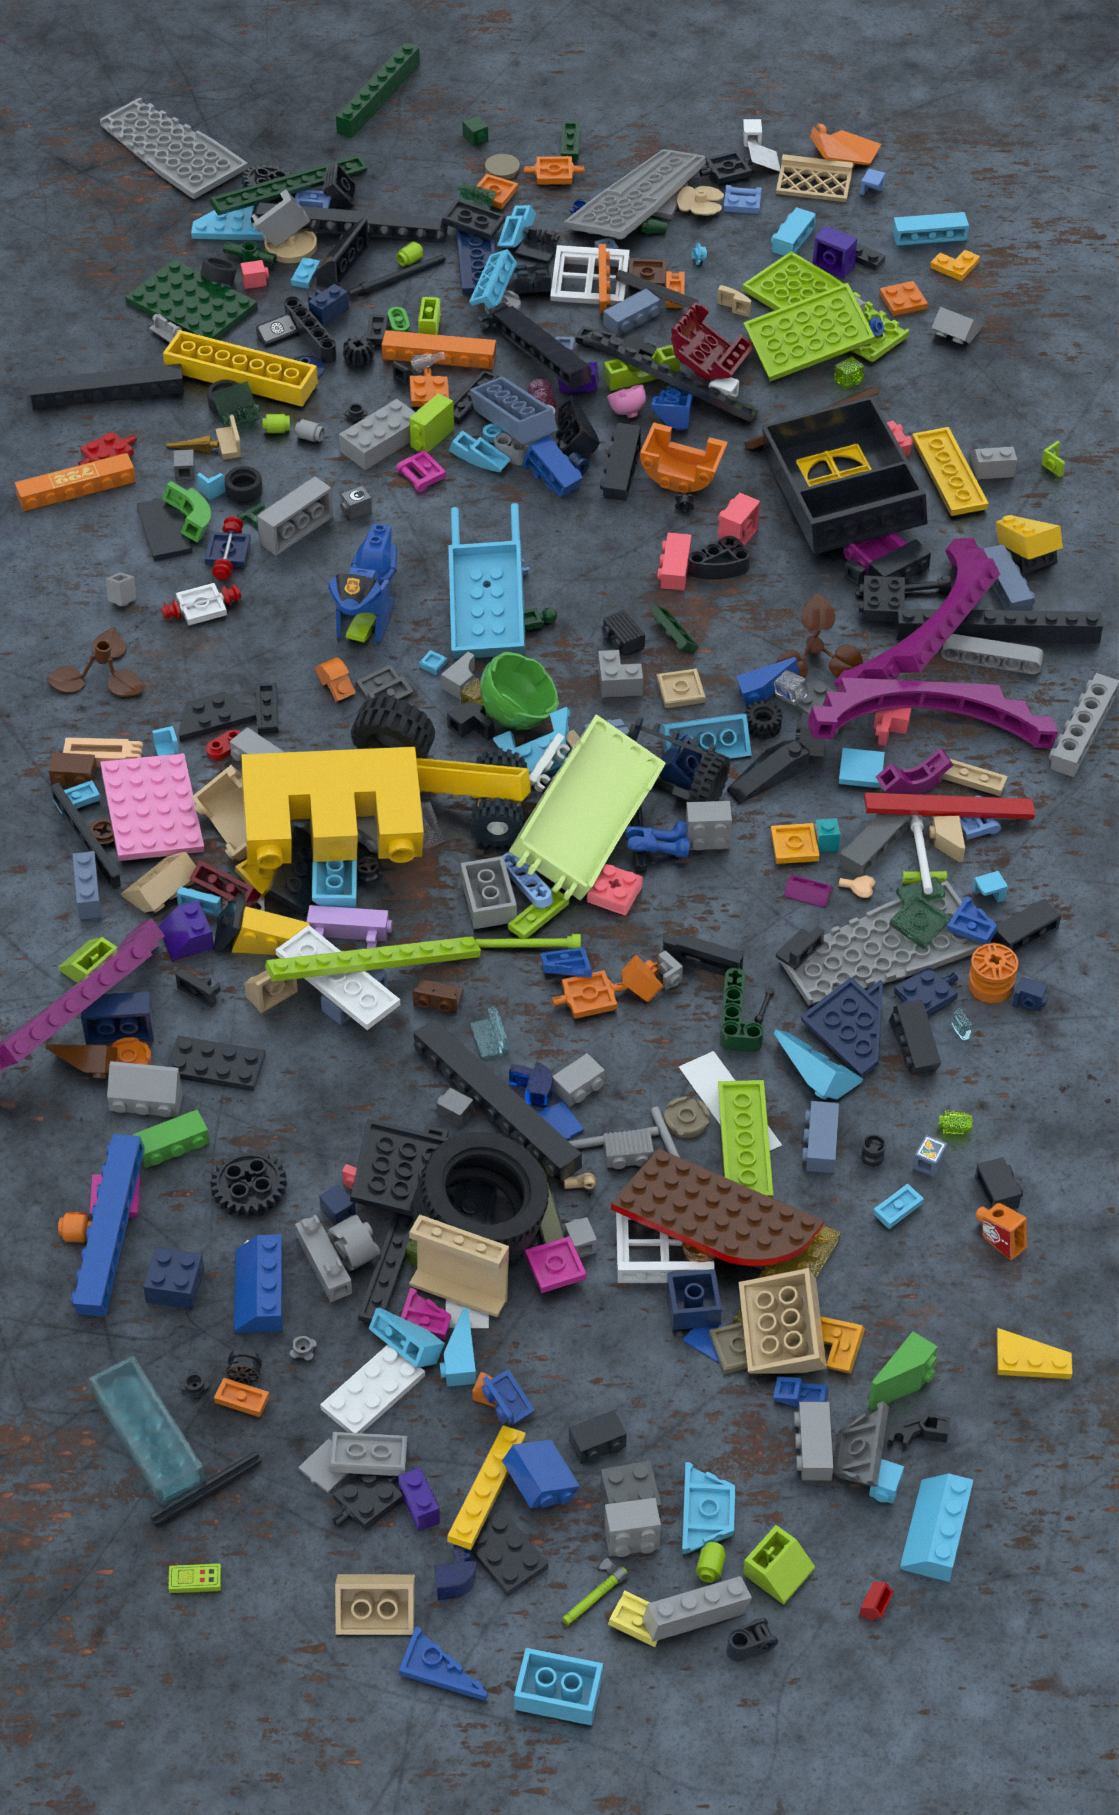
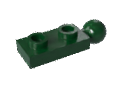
M551 607L545 608L542 613H539L537 608L525 610V631L541 628L542 621L549 624L555 622L557 619L556 610Z

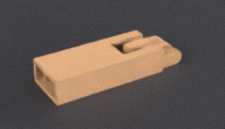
M66 738L63 753L95 755L96 765L100 767V762L141 758L143 743L140 741H129L128 739Z

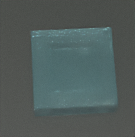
M961 1008L954 1010L953 1028L962 1040L969 1039L972 1027L971 1022Z

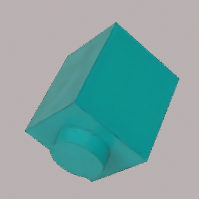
M837 818L816 820L815 834L819 853L839 851L840 831Z

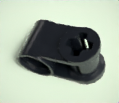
M759 1618L730 1632L726 1652L731 1660L741 1662L760 1653L772 1650L778 1644V1639L771 1634L767 1619ZM734 1643H741L744 1647H737Z

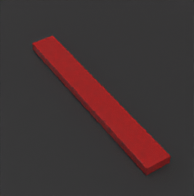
M889 793L864 794L866 813L1029 820H1034L1035 817L1032 799Z

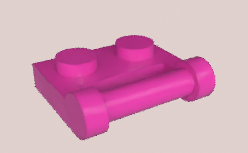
M425 450L399 462L396 466V470L400 474H404L414 484V488L418 492H423L428 486L446 478V471ZM413 467L423 478L419 479L409 468Z

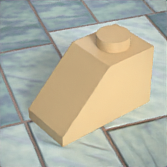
M933 817V825L929 826V838H933L934 847L954 860L963 862L965 844L960 817Z

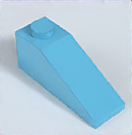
M376 1308L369 1330L416 1368L437 1364L444 1342L429 1330L382 1308Z
M463 1308L444 1351V1363H440L441 1378L446 1377L447 1387L476 1384L468 1308Z

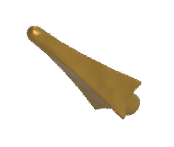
M211 435L187 441L167 443L166 446L168 448L188 449L211 454V448H219V441L211 440Z

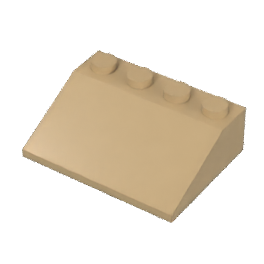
M809 1268L739 1282L749 1374L807 1373L827 1369L817 1283Z

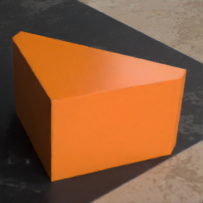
M635 955L621 970L623 984L647 1002H650L664 987L638 955Z

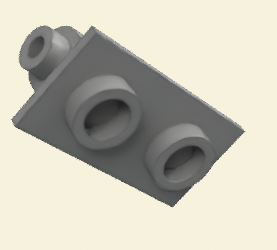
M161 314L153 316L154 325L149 327L150 330L168 342L173 340L179 330L182 331L181 327L168 322Z

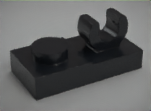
M180 969L175 974L177 988L211 1008L217 1003L216 995L221 990L220 983L210 987L212 984L211 978L208 977L202 982L198 980L195 974L188 973L183 969Z

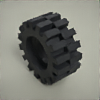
M764 700L760 701V704L753 702V706L751 704L748 706L745 714L747 715L749 735L753 733L755 738L758 735L760 736L759 739H763V736H766V739H770V735L775 737L776 733L779 734L782 726L780 707L777 708L775 703L771 705L770 701L764 704ZM759 718H766V719H769L770 721L761 722V721H758L757 719H759Z

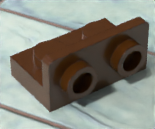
M420 979L417 988L413 990V1005L437 1009L443 1012L457 1013L463 995V987Z

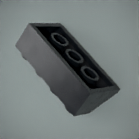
M366 218L349 227L341 235L336 245H333L332 250L324 257L322 263L316 267L317 285L326 288L333 284L340 286L369 249L368 223Z

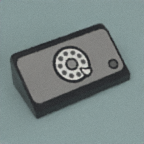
M288 313L256 326L257 337L265 346L298 334V330Z

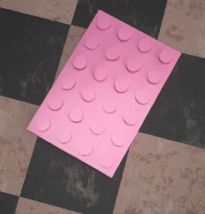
M184 753L100 762L118 861L170 856L182 852H187V854L204 852L203 838L197 810L194 808L195 801L192 799L193 792Z

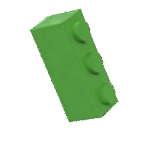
M198 1109L133 1134V1136H140L145 1149L142 1163L145 1168L158 1165L173 1157H179L183 1153L202 1148L210 1143L208 1129Z

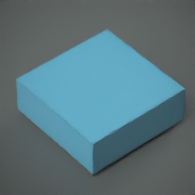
M430 650L419 662V668L437 675L448 663L447 658Z

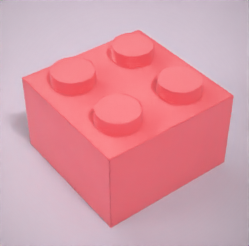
M740 492L734 499H731L728 507L722 510L718 517L719 529L717 535L719 539L725 536H734L745 546L758 531L760 501Z

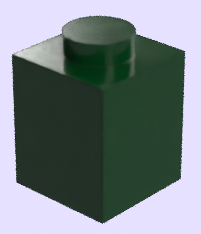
M478 116L462 121L463 136L472 146L488 141V126Z

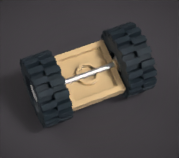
M498 748V751L490 749L489 753L485 751L482 753V757L478 756L477 761H475L476 764L527 768V762H525L523 756L519 758V753L515 752L512 754V750L507 749V751H503V748ZM488 797L478 798V805H475L474 811L472 810L471 833L473 839L476 838L478 844L483 842L482 846L484 847L491 845V849H496V846H500V849H505L506 845L510 848L525 825V812H522L521 801L512 802L506 798L501 800L500 798L495 800Z

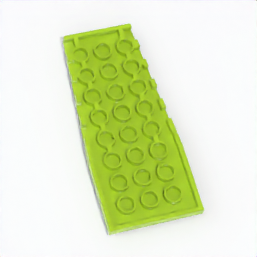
M791 251L742 284V291L773 310H778L843 285V283ZM853 293L856 297L861 299V296L858 293ZM868 301L865 303L864 316L868 324L872 318L879 317L884 324L883 333L880 336H875V342L851 351L874 362L909 337V329L904 331L899 327V322L895 319L893 321L887 319L885 312L882 310L877 312L873 309V304Z

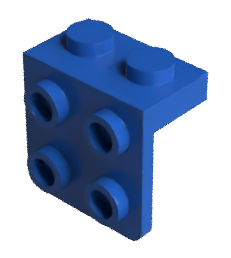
M509 1369L491 1380L487 1376L483 1378L482 1392L489 1403L494 1402L497 1406L495 1407V1413L502 1424L507 1422L511 1428L535 1412V1409Z

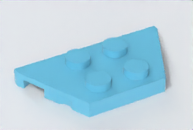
M689 1462L685 1463L682 1554L703 1548L708 1542L716 1543L734 1536L735 1485L725 1480H720L709 1472L705 1474L693 1468V1464Z

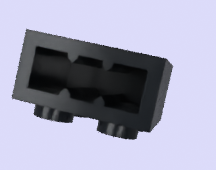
M864 576V582L859 585V595L863 596V601L859 600V613H862V621H897L898 609H904L905 577Z

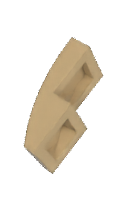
M720 285L718 288L717 304L732 307V313L750 317L751 300L732 288Z

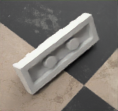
M560 733L551 741L529 775L530 788L534 785L538 792H542L545 788L540 781L545 784L550 781L547 775L541 773L543 770L548 772L553 765L552 757L554 756L557 761L561 762L565 756L560 751L567 754L570 750L567 745L560 744L564 738Z

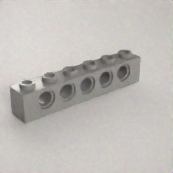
M1098 673L1095 674L1093 680L1089 679L1085 689L1086 693L1081 694L1078 701L1079 706L1074 707L1072 711L1071 721L1067 720L1063 731L1064 734L1059 735L1056 743L1057 747L1052 748L1049 760H1052L1051 770L1071 777L1075 776L1117 696L1119 680Z

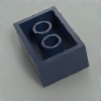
M138 991L133 993L103 994L81 1012L86 1045L114 1043L119 1039L129 1037L137 1038L139 1041H154V1016L150 992Z

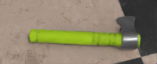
M609 1558L603 1560L599 1565V1569L601 1571L607 1570L610 1576L562 1617L563 1622L569 1626L612 1587L628 1577L626 1569L622 1566H616Z

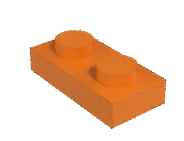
M223 1378L214 1396V1402L260 1417L270 1395L267 1391Z

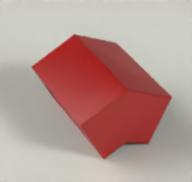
M886 1582L872 1583L861 1606L860 1616L875 1622L876 1618H882L894 1593Z

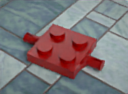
M114 432L107 433L80 447L81 454L86 459L78 462V466L128 453V456L131 457L134 455V451L129 445L137 442L134 434L122 439Z

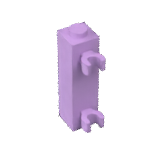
M309 906L307 922L310 927L323 937L366 940L368 949L376 948L377 941H387V934L392 932V920H389L388 911Z

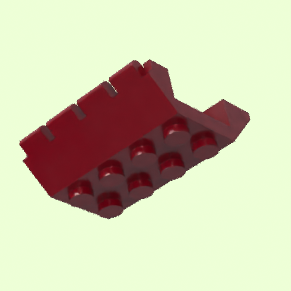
M694 302L671 329L674 355L682 364L687 365L697 376L702 377L704 380L730 378L753 349L754 345L741 334L731 344L703 322L710 310L703 304L699 307V304Z

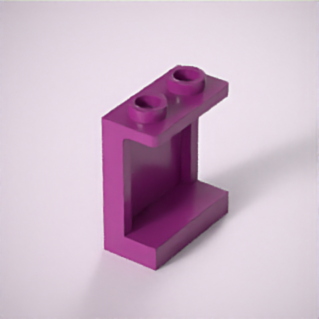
M896 533L856 544H849L844 547V555L848 560L851 559L864 567L865 574L868 576L870 562L907 543Z

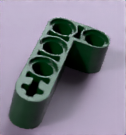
M730 968L725 974L720 1045L726 1050L756 1052L762 1048L764 1029L759 1023L742 1021L745 973L740 968Z

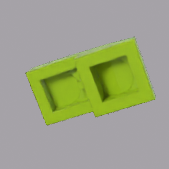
M372 613L357 614L350 624L345 638L365 642L372 635V628L376 625V615Z

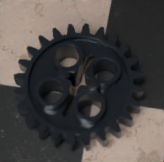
M262 163L261 167L256 164L255 167L250 166V169L246 168V171L243 172L241 184L245 188L290 175L291 172H285V168L279 169L278 166L274 168L271 164L266 166ZM296 193L291 194L292 197L295 199ZM283 198L271 200L269 203L276 202V204H279L283 201Z
M248 1149L247 1154H243L239 1150V1156L230 1153V1160L222 1158L223 1165L216 1164V1171L212 1172V1179L210 1180L211 1193L214 1196L215 1203H220V1209L227 1207L228 1214L235 1210L237 1217L242 1212H245L247 1218H249L251 1212H254L257 1217L260 1210L268 1213L267 1207L276 1208L275 1201L281 1202V1195L286 1194V1171L283 1170L282 1163L277 1164L276 1157L270 1159L269 1152L261 1156L259 1149L255 1154H252L251 1149Z

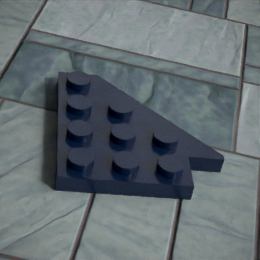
M850 977L801 1016V1021L858 1076L863 1078L879 1065L883 981L879 980L866 991Z

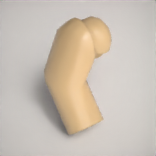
M589 1172L579 1176L568 1177L563 1181L564 1189H592L596 1185V1177Z

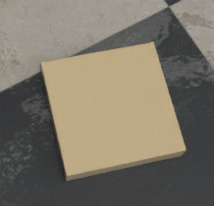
M697 669L657 674L656 679L665 709L706 703V697Z

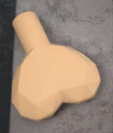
M866 875L857 877L854 880L843 878L839 880V887L850 888L861 898H869L873 894L872 887L875 886L873 877Z

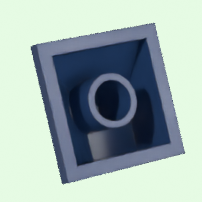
M685 735L680 741L691 744L692 739ZM674 744L660 758L665 762V765L659 776L664 780L691 789V784L694 781V776L697 773L703 754Z

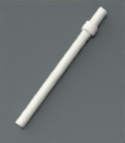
M911 815L910 827L914 832L924 893L931 894L933 889L922 833L924 828L923 821L919 815Z

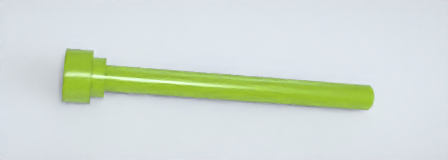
M572 934V936L567 938L475 940L479 948H581V934Z

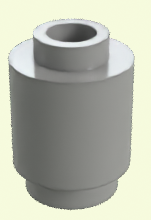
M302 419L300 422H297L295 433H297L298 438L312 442H321L325 434V428L319 423Z

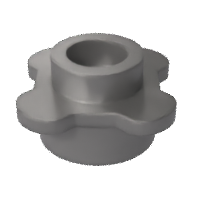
M306 1336L296 1337L293 1340V1349L290 1351V1356L293 1359L304 1358L306 1361L312 1360L314 1357L313 1349L317 1346L316 1341Z

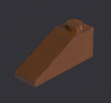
M46 1044L47 1050L81 1071L93 1074V1078L107 1079L110 1061H117V1048L112 1046Z

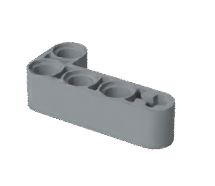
M547 405V406H549L550 408L553 409V413H554V417H555V408H554L553 406ZM505 433L496 435L494 447L510 457V463L515 465L523 464L529 445L532 443L523 444ZM539 437V438H537V439H534V441H533L532 443H534L535 441L541 439L542 437Z

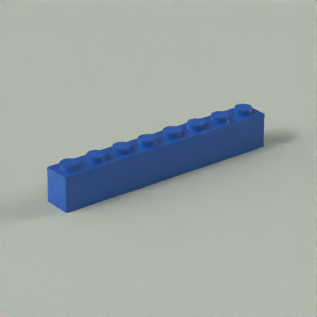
M113 1134L111 1143L107 1144V1161L102 1165L101 1170L103 1178L101 1184L97 1186L96 1195L98 1199L96 1205L92 1207V1224L87 1228V1246L82 1250V1267L78 1269L76 1275L78 1284L76 1291L74 1290L71 1296V1303L78 1314L106 1317L145 1149L140 1136Z

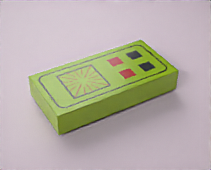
M221 1564L169 1566V1593L221 1591Z

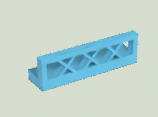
M508 249L489 256L469 301L472 306L484 302L488 309H491L500 303L517 264Z

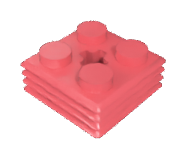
M605 864L592 888L587 892V902L626 915L643 887V877L613 865Z

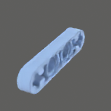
M511 852L504 854L503 857L509 877L534 906L545 908L551 905L553 901L551 890L535 872L532 875L527 873L530 866L525 863L519 868L516 866L519 860L518 857ZM518 873H526L525 875L517 876ZM530 884H537L535 887H527Z

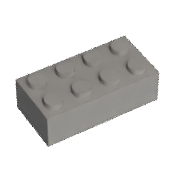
M395 399L339 434L340 452L361 468L367 470L410 443L409 418L416 412L398 399Z
M313 477L258 514L260 545L277 556L333 517L331 487L317 477Z

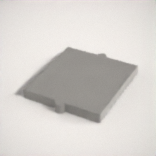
M330 1439L326 1440L298 1467L299 1471L307 1476L312 1484H317L328 1494L350 1474L329 1472L332 1445Z

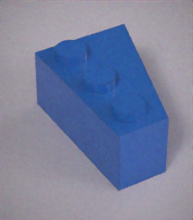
M549 436L542 437L529 445L522 466L525 469L530 468L534 471V476L537 479L541 477L545 480V485L562 498L580 487L583 479L581 472L572 465L567 455L561 452L556 442L551 440Z

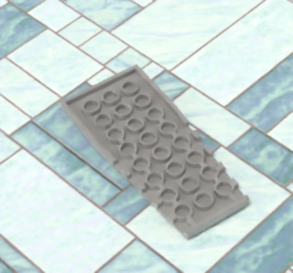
M138 98L100 119V124L105 130L161 177L193 199L248 168L246 161L200 131L193 132L191 126L179 124V119L167 117L165 111L161 110L159 112L155 110L154 105L151 103L146 105L143 103L142 98Z
M948 881L932 886L933 892L931 894H925L924 890L915 892L867 912L866 916L861 919L857 917L848 921V925L839 928V926L832 928L830 933L824 935L823 945L796 970L779 960L809 1006L817 1004L850 977L864 989H868L879 980L885 984L915 975L924 969H935L972 955L983 944L947 931L948 923L962 903Z

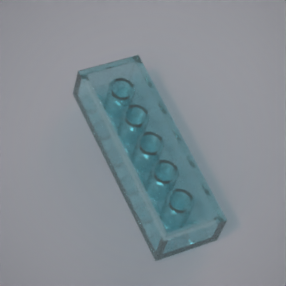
M134 1356L89 1378L92 1394L160 1505L205 1481L202 1464Z

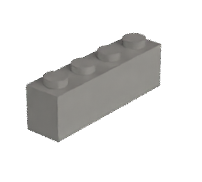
M739 1576L648 1603L642 1620L654 1642L744 1615L747 1612L752 1597L742 1577Z

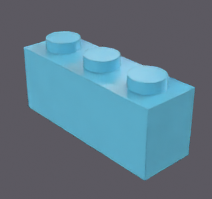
M796 207L792 214L788 215L785 223L780 225L779 231L773 234L771 244H773L772 252L783 256L791 251L796 254L815 228L816 213Z

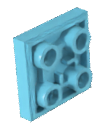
M843 748L839 784L881 788L875 776L883 770L885 752Z

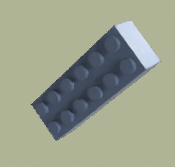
M503 376L470 389L474 410L523 444L532 443L534 439L549 436L557 430L553 409Z

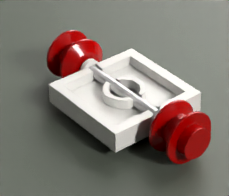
M215 583L178 592L176 593L178 603L175 600H172L171 605L163 602L164 607H161V613L163 618H167L170 622L171 617L175 616L179 619L183 612L188 626L227 615L223 601L227 605H230L232 600L239 603V599L242 598L239 587H235L232 584L230 589L223 586L222 593H219Z

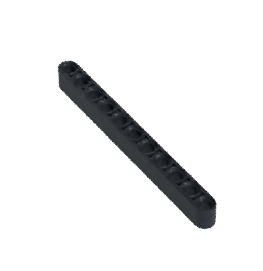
M256 203L253 206L252 215L255 214L260 218L277 204ZM301 206L309 217L310 222L299 231L344 234L349 227L366 218L369 237L427 242H443L447 237L448 226L441 223L442 218ZM251 215V223L253 224L254 220Z

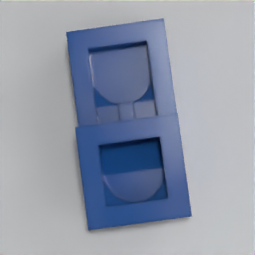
M777 1377L773 1399L777 1402L799 1408V1402H827L829 1390L827 1385L803 1384L801 1378Z

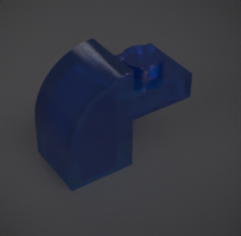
M536 1062L534 1069L524 1065L511 1064L509 1084L526 1088L525 1096L528 1105L541 1108L549 1107L552 1099V1074L550 1070Z
M453 1544L455 1563L435 1565L438 1600L459 1598L473 1588L476 1581V1561H470L469 1549Z

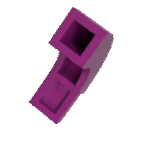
M939 748L923 763L914 768L900 769L891 763L875 777L886 793L920 795L940 784L942 781L939 777L954 765L946 752Z

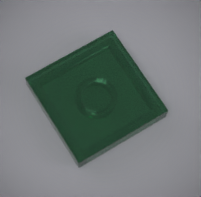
M916 892L892 917L889 925L922 949H925L950 922L951 917Z

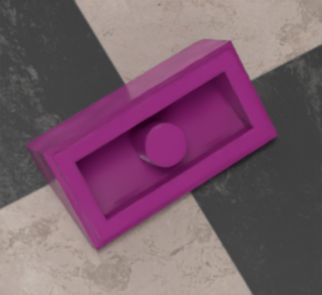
M792 875L786 883L784 896L825 907L833 887Z

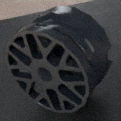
M241 1349L232 1351L228 1356L229 1366L226 1369V1376L230 1380L242 1384L257 1382L260 1378V1368L263 1362L262 1358H259V1354L251 1350H247V1353L241 1352Z

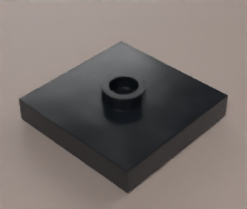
M237 893L219 914L213 950L222 952L241 930L245 895Z

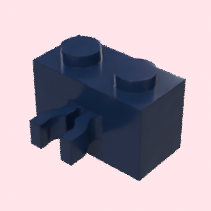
M333 284L323 292L317 289L315 297L308 295L309 311L322 326H325L349 309L348 291L336 284Z

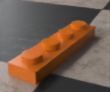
M599 244V313H604L607 306H610V294H607V291H610V280H606V277H610V266H606V263H610V251H606V244Z

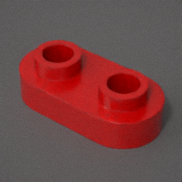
M230 730L210 741L206 746L207 757L213 761H220L231 755L229 741L241 732Z

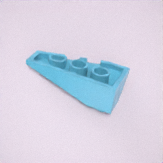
M775 1029L774 1035L807 1084L816 1090L815 1094L825 1100L828 1097L839 1099L862 1082L863 1078L847 1067L829 1061L830 1057L811 1050L812 1047L792 1034Z

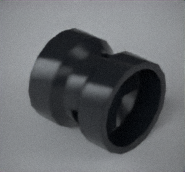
M871 1134L864 1138L861 1159L866 1165L872 1167L879 1166L884 1161L886 1142L883 1137Z

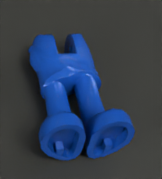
M678 821L672 830L667 831L657 830L653 827H626L627 848L629 850L637 852L649 851L652 853L659 851L680 858H687L689 839L686 838V821Z

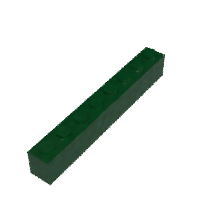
M404 42L336 115L337 134L350 138L355 136L420 65L418 46Z

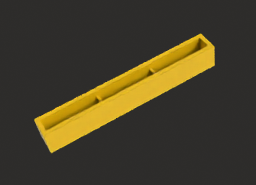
M416 758L420 792L448 793L453 796L468 795L473 798L488 797L492 800L506 798L512 802L523 801L531 792L528 768Z

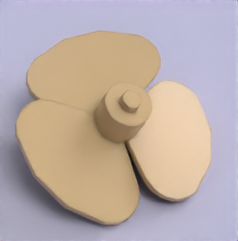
M686 186L678 193L677 205L684 212L691 210L692 213L697 215H713L720 212L722 206L710 201L722 200L724 194L719 189L713 187L699 186L694 190L693 187Z

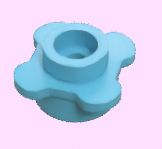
M696 243V248L692 250V258L695 259L696 265H699L700 261L704 262L706 260L707 250L705 247H700V243Z

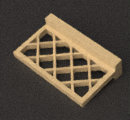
M783 154L776 194L847 202L853 163ZM784 172H786V173H794V174L791 175V176H789V177H787V176L784 174ZM802 174H803V175H811V176L808 177L807 179H805V178L802 176ZM798 177L801 182L795 185L791 180ZM819 177H828V179L822 181ZM837 179H845L846 181L840 183ZM816 180L819 184L812 186L809 182ZM833 181L837 186L830 189L827 184ZM786 183H788L791 186L788 189L781 188V186ZM804 185L808 188V190L801 191L799 189ZM823 187L826 192L818 193L817 190ZM840 189L844 196L836 195L834 192Z

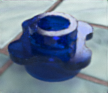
M577 199L573 202V207H570L569 211L575 213L587 202Z

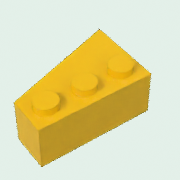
M1013 515L1004 516L1003 519L996 521L998 544H1004L1006 548L1028 560L1063 548L1061 526Z
M245 906L241 930L234 937L231 953L276 955L277 948L306 928L309 923Z

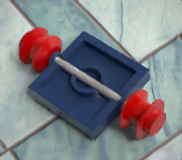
M235 516L225 518L222 527L223 532L211 531L205 555V565H213L212 574L219 580H228L232 575L233 567L245 568L251 535L241 534L243 521Z

